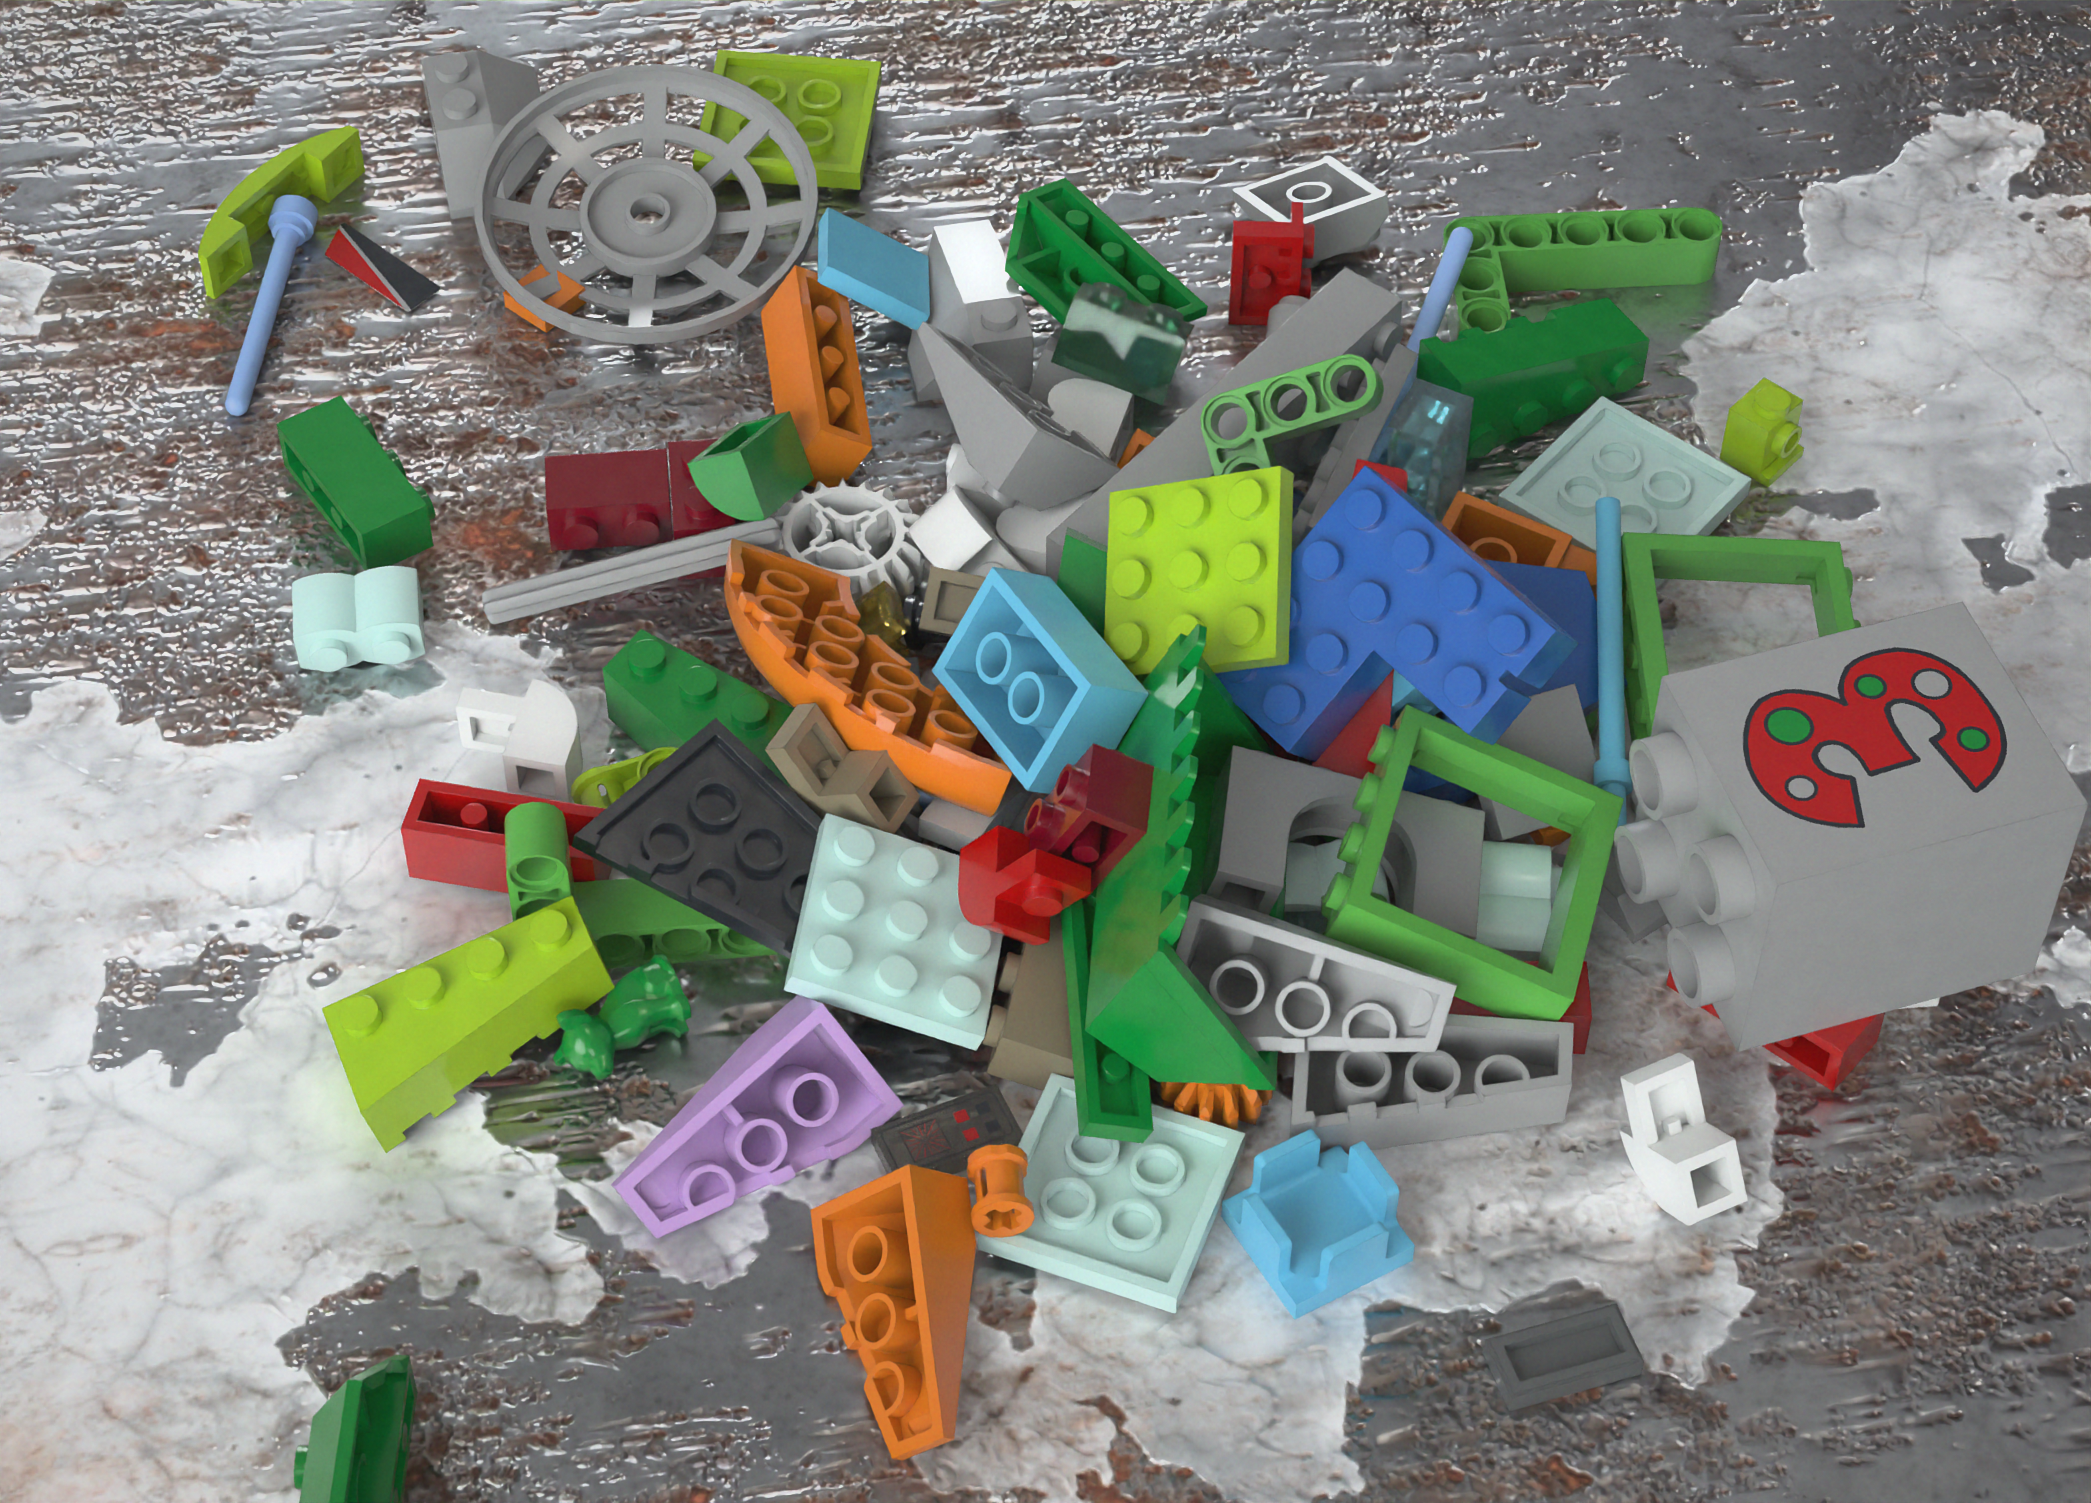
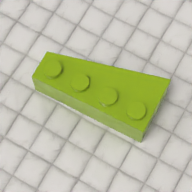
M571 895L323 1007L322 1011L360 1113L385 1153H388L406 1139L403 1131L428 1113L435 1119L457 1103L453 1095L486 1071L493 1077L513 1062L511 1055L514 1051L533 1037L537 1036L544 1040L558 1030L560 1025L556 1016L559 1013L570 1009L585 1010L615 987L594 938Z

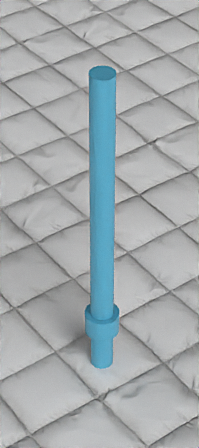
M1603 497L1595 503L1599 760L1593 765V785L1624 798L1618 827L1627 824L1626 796L1633 790L1629 761L1626 760L1621 502L1614 497Z

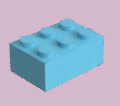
M998 567L991 568L932 669L934 675L1024 788L1030 792L1050 794L1055 788L1063 768L1067 764L1075 765L1093 743L1115 750L1149 695L1147 690L1050 576Z

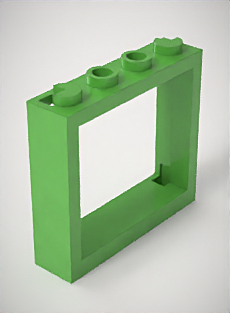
M1623 532L1621 536L1624 675L1628 683L1624 694L1631 743L1635 740L1651 736L1662 676L1669 675L1655 578L1810 585L1818 635L1822 637L1862 627L1859 620H1854L1850 601L1853 590V575L1849 567H1844L1840 542Z
M1406 704L1393 727L1385 724L1380 726L1376 741L1368 753L1367 760L1375 763L1376 766L1373 774L1367 772L1353 801L1352 809L1361 812L1359 822L1353 821L1350 824L1338 850L1337 859L1346 862L1343 874L1337 872L1334 875L1323 900L1326 903L1325 906L1332 908L1324 936L1457 984L1455 997L1504 1018L1558 1022L1575 998L1624 798L1497 743L1491 745L1474 738L1460 727ZM1409 764L1571 834L1537 967L1370 896Z

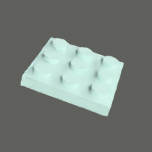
M1601 396L1499 494L1497 506L1572 535V545L1596 554L1595 503L1600 498L1614 497L1620 500L1621 536L1623 532L1709 536L1748 496L1751 478ZM1655 578L1656 588H1657L1665 579H1657V578Z
M827 813L818 830L784 990L976 1051L985 1037L1003 935L971 924L964 917L958 898L959 855Z
M1051 1073L1018 1145L1027 1154V1175L1023 1178L1025 1197L1032 1202L1035 1219L1033 1224L1020 1234L1004 1238L988 1237L978 1233V1250L1176 1314L1243 1153L1245 1133L1151 1104L1154 1131L1144 1143L1079 1136L1074 1079Z

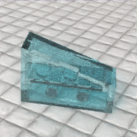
M1416 378L1378 437L1367 461L1405 470L1408 474L1407 494L1441 523L1458 490L1462 492L1474 398Z

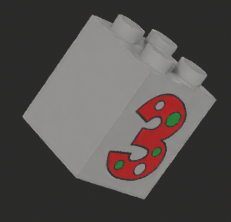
M1962 601L1662 676L1651 736L1633 741L1629 752L1630 774L1638 798L1635 821L1616 828L1613 847L1617 870L1629 897L1637 904L1658 900L1672 927L1667 938V955L1674 983L1682 999L1691 1008L1712 1004L1737 1052L2034 972L2089 803Z

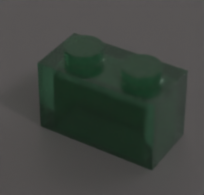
M1094 282L1092 286L1083 283L1072 300L1051 362L1163 405L1171 391L1195 325L1183 321V314L1172 307L1158 303H1151L1147 307L1128 300V294L1115 285L1105 282Z

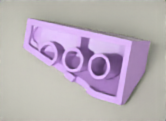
M796 995L735 1051L611 1186L651 1234L656 1238H660L731 1206L734 1200L770 1184L774 1186L794 1178L795 1173L828 1158L835 1160L853 1152L895 1115L904 1104L823 1003Z

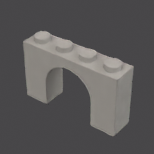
M1233 745L1214 785L1201 894L1269 915L1283 889L1288 843L1309 835H1327L1343 839L1350 824L1353 821L1359 822L1361 812L1352 809V805L1363 779L1336 773L1327 768L1314 767L1272 756L1263 751L1249 750ZM1401 790L1380 861L1381 866L1388 874L1393 885L1396 907L1474 941L1477 936L1485 821L1484 811L1461 806L1452 801L1438 800Z

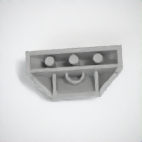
M478 50L459 53L450 52L438 56L424 57L420 59V72L451 219L474 216V190L479 168L491 143L510 119L534 99L541 96L535 68ZM539 132L525 143L510 162L499 184L496 197L514 201L516 199L515 193L530 180L551 151L552 147Z

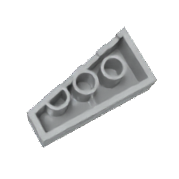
M1448 1014L1436 1052L1306 1051L1305 1053H1295L1290 1138L1313 1129L1321 1140L1319 1154L1339 1144L1346 1154H1349L1350 1146L1360 1141H1364L1370 1150L1564 1122L1572 1087L1574 1023Z

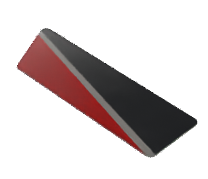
M342 223L339 226L325 252L326 257L405 311L413 310L440 291V286L347 223Z

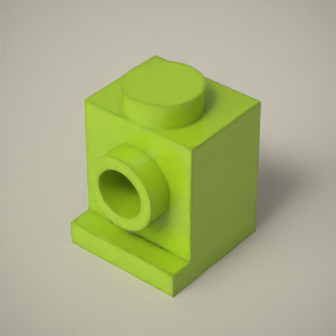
M1765 377L1761 379L1729 408L1719 459L1764 486L1769 487L1803 456L1804 447L1798 444L1802 435V428L1798 426L1803 399Z

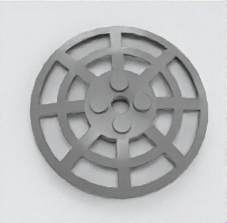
M664 64L619 66L588 73L560 84L534 99L509 120L491 143L479 168L474 190V221L483 257L497 281L520 305L540 319L570 333L603 342L636 345L669 343L706 335L739 321L770 300L794 265L800 266L804 261L815 234L819 211L816 170L808 147L793 123L773 103L749 87L722 75L686 66ZM644 93L643 123L609 128L577 142L558 120V118L566 113L598 100L626 94ZM667 93L687 95L715 102L740 113L750 122L729 144L699 129L666 123ZM539 132L559 157L553 161L540 178L532 195L531 203L525 204L496 197L499 184L510 162L525 143ZM767 135L779 145L793 167L800 188V201L767 207V198L761 180L751 164L746 160L747 156ZM643 142L641 158L617 163L606 170L593 158V156L614 147ZM675 143L691 147L710 155L713 159L699 172H696L685 164L666 159L665 144ZM572 171L588 185L582 196L579 211L549 208L557 188ZM732 173L746 192L750 210L717 213L712 189ZM648 211L657 212L663 216L660 220L651 224H643L635 220L639 214ZM494 219L529 226V235L535 255L550 275L522 287L511 275L500 255L494 234ZM800 222L798 238L792 252L778 271L759 288L740 278L757 257L768 228ZM547 229L581 233L589 253L564 267L550 246ZM749 231L742 250L726 269L705 255L711 247L716 234ZM607 268L619 275L633 278L631 298H622L603 293L583 282ZM685 269L706 283L683 294L655 299L657 278L671 276ZM557 270L585 287V291L579 294V299L597 307L629 313L628 326L602 324L575 317L543 302L561 290ZM719 293L736 301L731 306L701 318L671 325L652 326L654 313H666L688 308L706 301Z

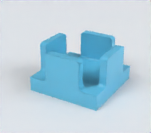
M1309 1129L1259 1153L1254 1158L1252 1185L1248 1189L1222 1201V1219L1294 1320L1413 1261L1415 1245L1401 1228L1396 1218L1399 1188L1364 1141L1350 1146L1349 1156L1340 1144L1319 1154L1321 1140L1313 1129Z

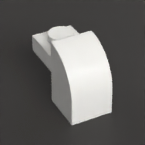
M957 484L931 506L909 529L912 539L934 567L987 577L992 567L1031 573L995 535L996 527Z
M531 679L525 697L508 695L501 691H483L463 687L456 704L462 747L502 754L508 793L571 803V786L575 779L582 774L583 758L577 713L570 699L555 686L536 679Z
M1679 1052L1620 1077L1630 1126L1620 1129L1621 1138L1634 1171L1663 1210L1690 1226L1748 1201L1735 1139L1706 1122L1694 1060Z

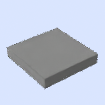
M1575 684L1529 696L1531 701L1496 743L1593 785V765L1597 759ZM1478 794L1482 810L1485 812V821L1491 841L1497 842L1551 826Z

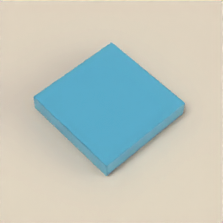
M828 207L818 222L819 283L914 330H918L922 322H926L930 317L928 256Z

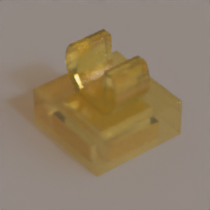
M884 580L854 601L861 615L857 626L863 631L864 637L866 635H877L892 650L905 658L910 654V650L899 640L907 632L901 598Z

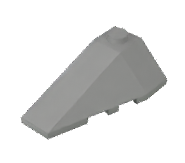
M990 220L934 227L928 252L930 317L926 323L966 342L1013 379L1011 385L1014 387H1031L1033 381V333L1017 282L1004 271L1006 257ZM912 329L907 356L917 401L943 399L917 330Z
M924 321L917 330L967 461L986 480L982 489L989 496L1010 508H1013L1017 501L1041 512L1102 487L1121 470L1081 433L1075 430L1069 433L1063 426L1051 419L1054 413L1042 402L1034 400L1020 389L1011 385L1013 379L966 342Z
M1200 894L1191 901L1176 949L1177 955L1256 1051H1282V1053H1305L1306 1051L1436 1052L1457 984L1267 914L1204 894Z

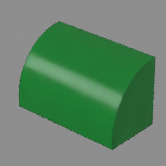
M790 411L737 424L687 463L697 488L708 502L728 516L745 521L766 520L814 479Z

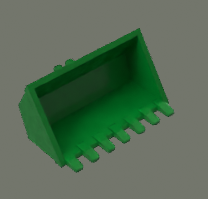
M1197 624L1188 636L1180 633L1168 648V652L1141 684L1149 695L1115 749L1128 757L1154 766L1147 833L1097 886L1085 1031L1157 1082L1245 1084L1249 1090H1276L1278 1051H1256L1176 953L1191 901L1201 894L1214 785L1233 745L1249 750L1263 751L1276 756L1245 713L1233 702L1231 694L1201 656L1206 644L1207 627ZM1287 856L1283 889L1269 913V916L1283 921L1285 915Z

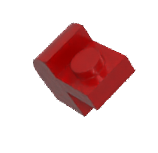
M997 825L960 849L958 898L961 911L967 921L976 926L1030 945L1045 944L1050 940V917L1060 913L1064 908L1091 893V868L1037 848L1028 853L1029 837Z

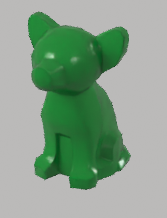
M662 953L655 954L650 962L636 968L619 980L614 986L615 988L609 993L597 1016L590 1015L581 1009H570L559 1013L556 1019L564 1033L562 1045L553 1056L556 1066L571 1064L578 1071L592 1072L597 1080H602L614 1072L615 1051L636 1048L643 1041L660 1032H671L678 1038L687 1035L689 1028L686 1020L692 1017L691 1006L688 998L683 993L675 970L667 956Z

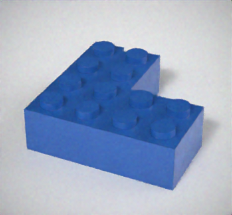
M1365 465L1291 554L1289 664L1215 674L1231 694L1233 702L1287 752L1316 762L1393 669L1400 673L1468 735L1494 745L1531 701L1524 692L1502 681L1511 672L1516 678L1541 689L1579 643L1393 481Z

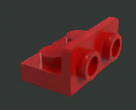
M1291 202L1290 222L1233 220L1228 325H1267L1269 310L1274 305H1277L1283 297L1293 295L1310 300L1311 268H1302V259H1313L1315 226L1311 223H1304L1303 202Z

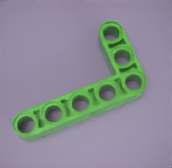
M1697 207L1456 218L1444 228L1441 258L1452 231L1458 227L1470 229L1473 234V243L1445 311L1451 342L1456 341L1461 330L1480 327L1485 333L1504 330L1507 320L1511 319L1507 295L1509 292L1694 285L1704 283L1711 279L1715 273L1723 223L1712 211Z
M1352 354L1340 355L1229 390L1211 398L1203 407L1200 422L1214 475L1242 472L1249 467H1259L1260 469L1276 467L1278 464L1272 447L1273 444L1350 421L1374 411L1380 404L1384 393L1383 380L1379 372L1362 357ZM1352 370L1365 372L1368 386L1364 395L1353 402L1340 400L1337 394V385L1343 374ZM1291 389L1304 390L1307 396L1305 412L1295 420H1282L1278 414V402L1281 396ZM1239 407L1244 409L1248 422L1245 431L1235 439H1223L1218 426L1220 417L1231 408Z
M529 802L516 806L505 816L506 879L513 921L572 895L594 938L607 969L642 966L650 962L653 956L659 953L667 956L670 963L779 954L634 878L574 883L566 820L563 812L556 806L544 802Z

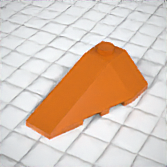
M911 1164L810 1210L819 1280L825 1295L836 1297L846 1321V1324L840 1328V1332L847 1349L857 1350L867 1373L864 1391L892 1459L902 1461L954 1440L976 1252L975 1231L971 1221L972 1208L968 1178Z

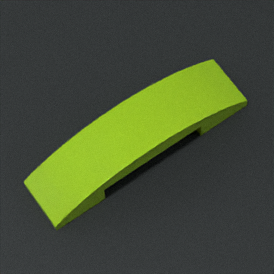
M348 125L330 130L288 148L249 174L223 200L206 226L198 250L207 296L216 300L253 268L250 246L270 230L268 221L273 204L277 198L283 195H298L308 198L312 194L329 203L365 172L359 130Z

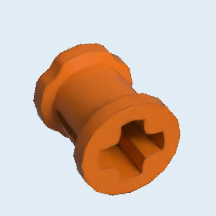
M1011 1144L986 1145L970 1154L967 1159L968 1179L975 1184L977 1202L971 1210L973 1228L982 1235L996 1238L1015 1236L1026 1231L1032 1226L1035 1219L1033 1204L1025 1197L1023 1178L1027 1175L1028 1167L1027 1154L1021 1148Z

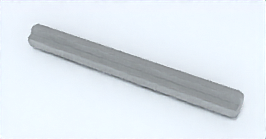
M769 516L766 520L747 521L488 588L482 592L484 612L490 623L500 624L725 566L728 547L732 538L773 552H779L783 548L781 530L775 517Z

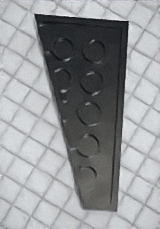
M715 718L574 835L571 847L791 959L818 830L823 820ZM994 985V987H993V993H992V999H991V1001L993 1000V998L995 997V995H996V993H997V991H998V990H996V986H995V985Z

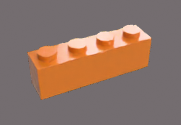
M794 265L760 312L775 415L788 411L791 413L814 479L806 486L816 487L818 481H820L827 488L838 487L842 478L847 481L873 448L848 297L820 284L818 273Z

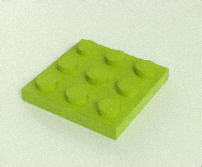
M718 49L713 73L749 87L773 103L793 123L808 147L816 170L818 187L861 189L882 81L881 61ZM706 100L699 130L720 138L729 144L750 120L738 112ZM767 135L747 156L746 160L751 164L761 182L798 185L790 162L779 145ZM695 149L692 159L693 169L699 172L713 157ZM730 173V174H729L725 179H723V180H738V179H737L732 173Z
M1282 466L1110 492L1104 641L1140 683L1152 672L1180 633L1188 636L1197 624L1207 627L1206 644L1201 656L1214 673L1289 664L1294 473Z

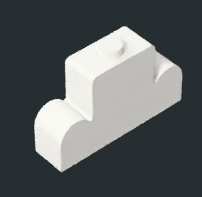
M1078 378L1064 380L1056 384L1048 395V408L1054 412L1051 419L1063 426L1069 433L1072 430L1081 433L1117 465L1133 432L1134 389ZM954 443L952 445L946 464L947 492L957 484L996 527L995 535L1032 574L1046 576V537L1100 489L1097 488L1041 512L1017 501L1013 508H1010L996 501L982 489L986 480L968 463L961 444Z

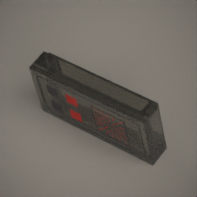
M997 1084L871 1129V1143L887 1174L911 1164L954 1175L967 1170L968 1156L975 1150L986 1145L1011 1144L1018 1147L1023 1137V1132Z

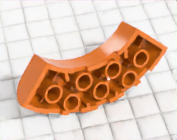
M732 538L728 547L724 579L726 605L743 649L770 685L794 708L799 704L816 703L848 750L880 751L887 749L891 759L915 788L956 806L989 818L992 817L1002 800L1012 771L942 683L936 686L935 691L928 689L920 684L919 678L910 671L912 664L892 650L877 635H866L864 637L863 631L857 626L861 615L852 599L850 578Z

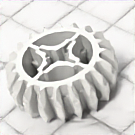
M842 478L838 487L827 488L818 481L814 493L809 494L800 490L794 496L792 503L786 502L775 514V519L778 522L783 539V548L776 553L849 577L851 595L861 617L870 624L876 614L875 611L880 610L893 615L897 601L905 602L907 596L912 595L914 592V586L921 585L922 577L925 573L924 560L927 559L909 533L910 527L920 517L919 515L912 514L908 499L895 500L890 487L873 492L868 479L859 487H849L844 478ZM885 552H887L884 556H882V557L879 559V556H880V555H882V554H884Z

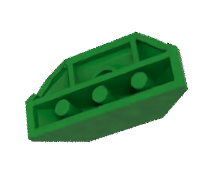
M1065 177L1019 195L1004 271L1073 336L1117 346L1164 333L1206 316L1208 306Z
M394 1355L348 1379L313 1416L309 1444L298 1445L294 1459V1485L297 1490H301L299 1503H403L418 1393L410 1355Z

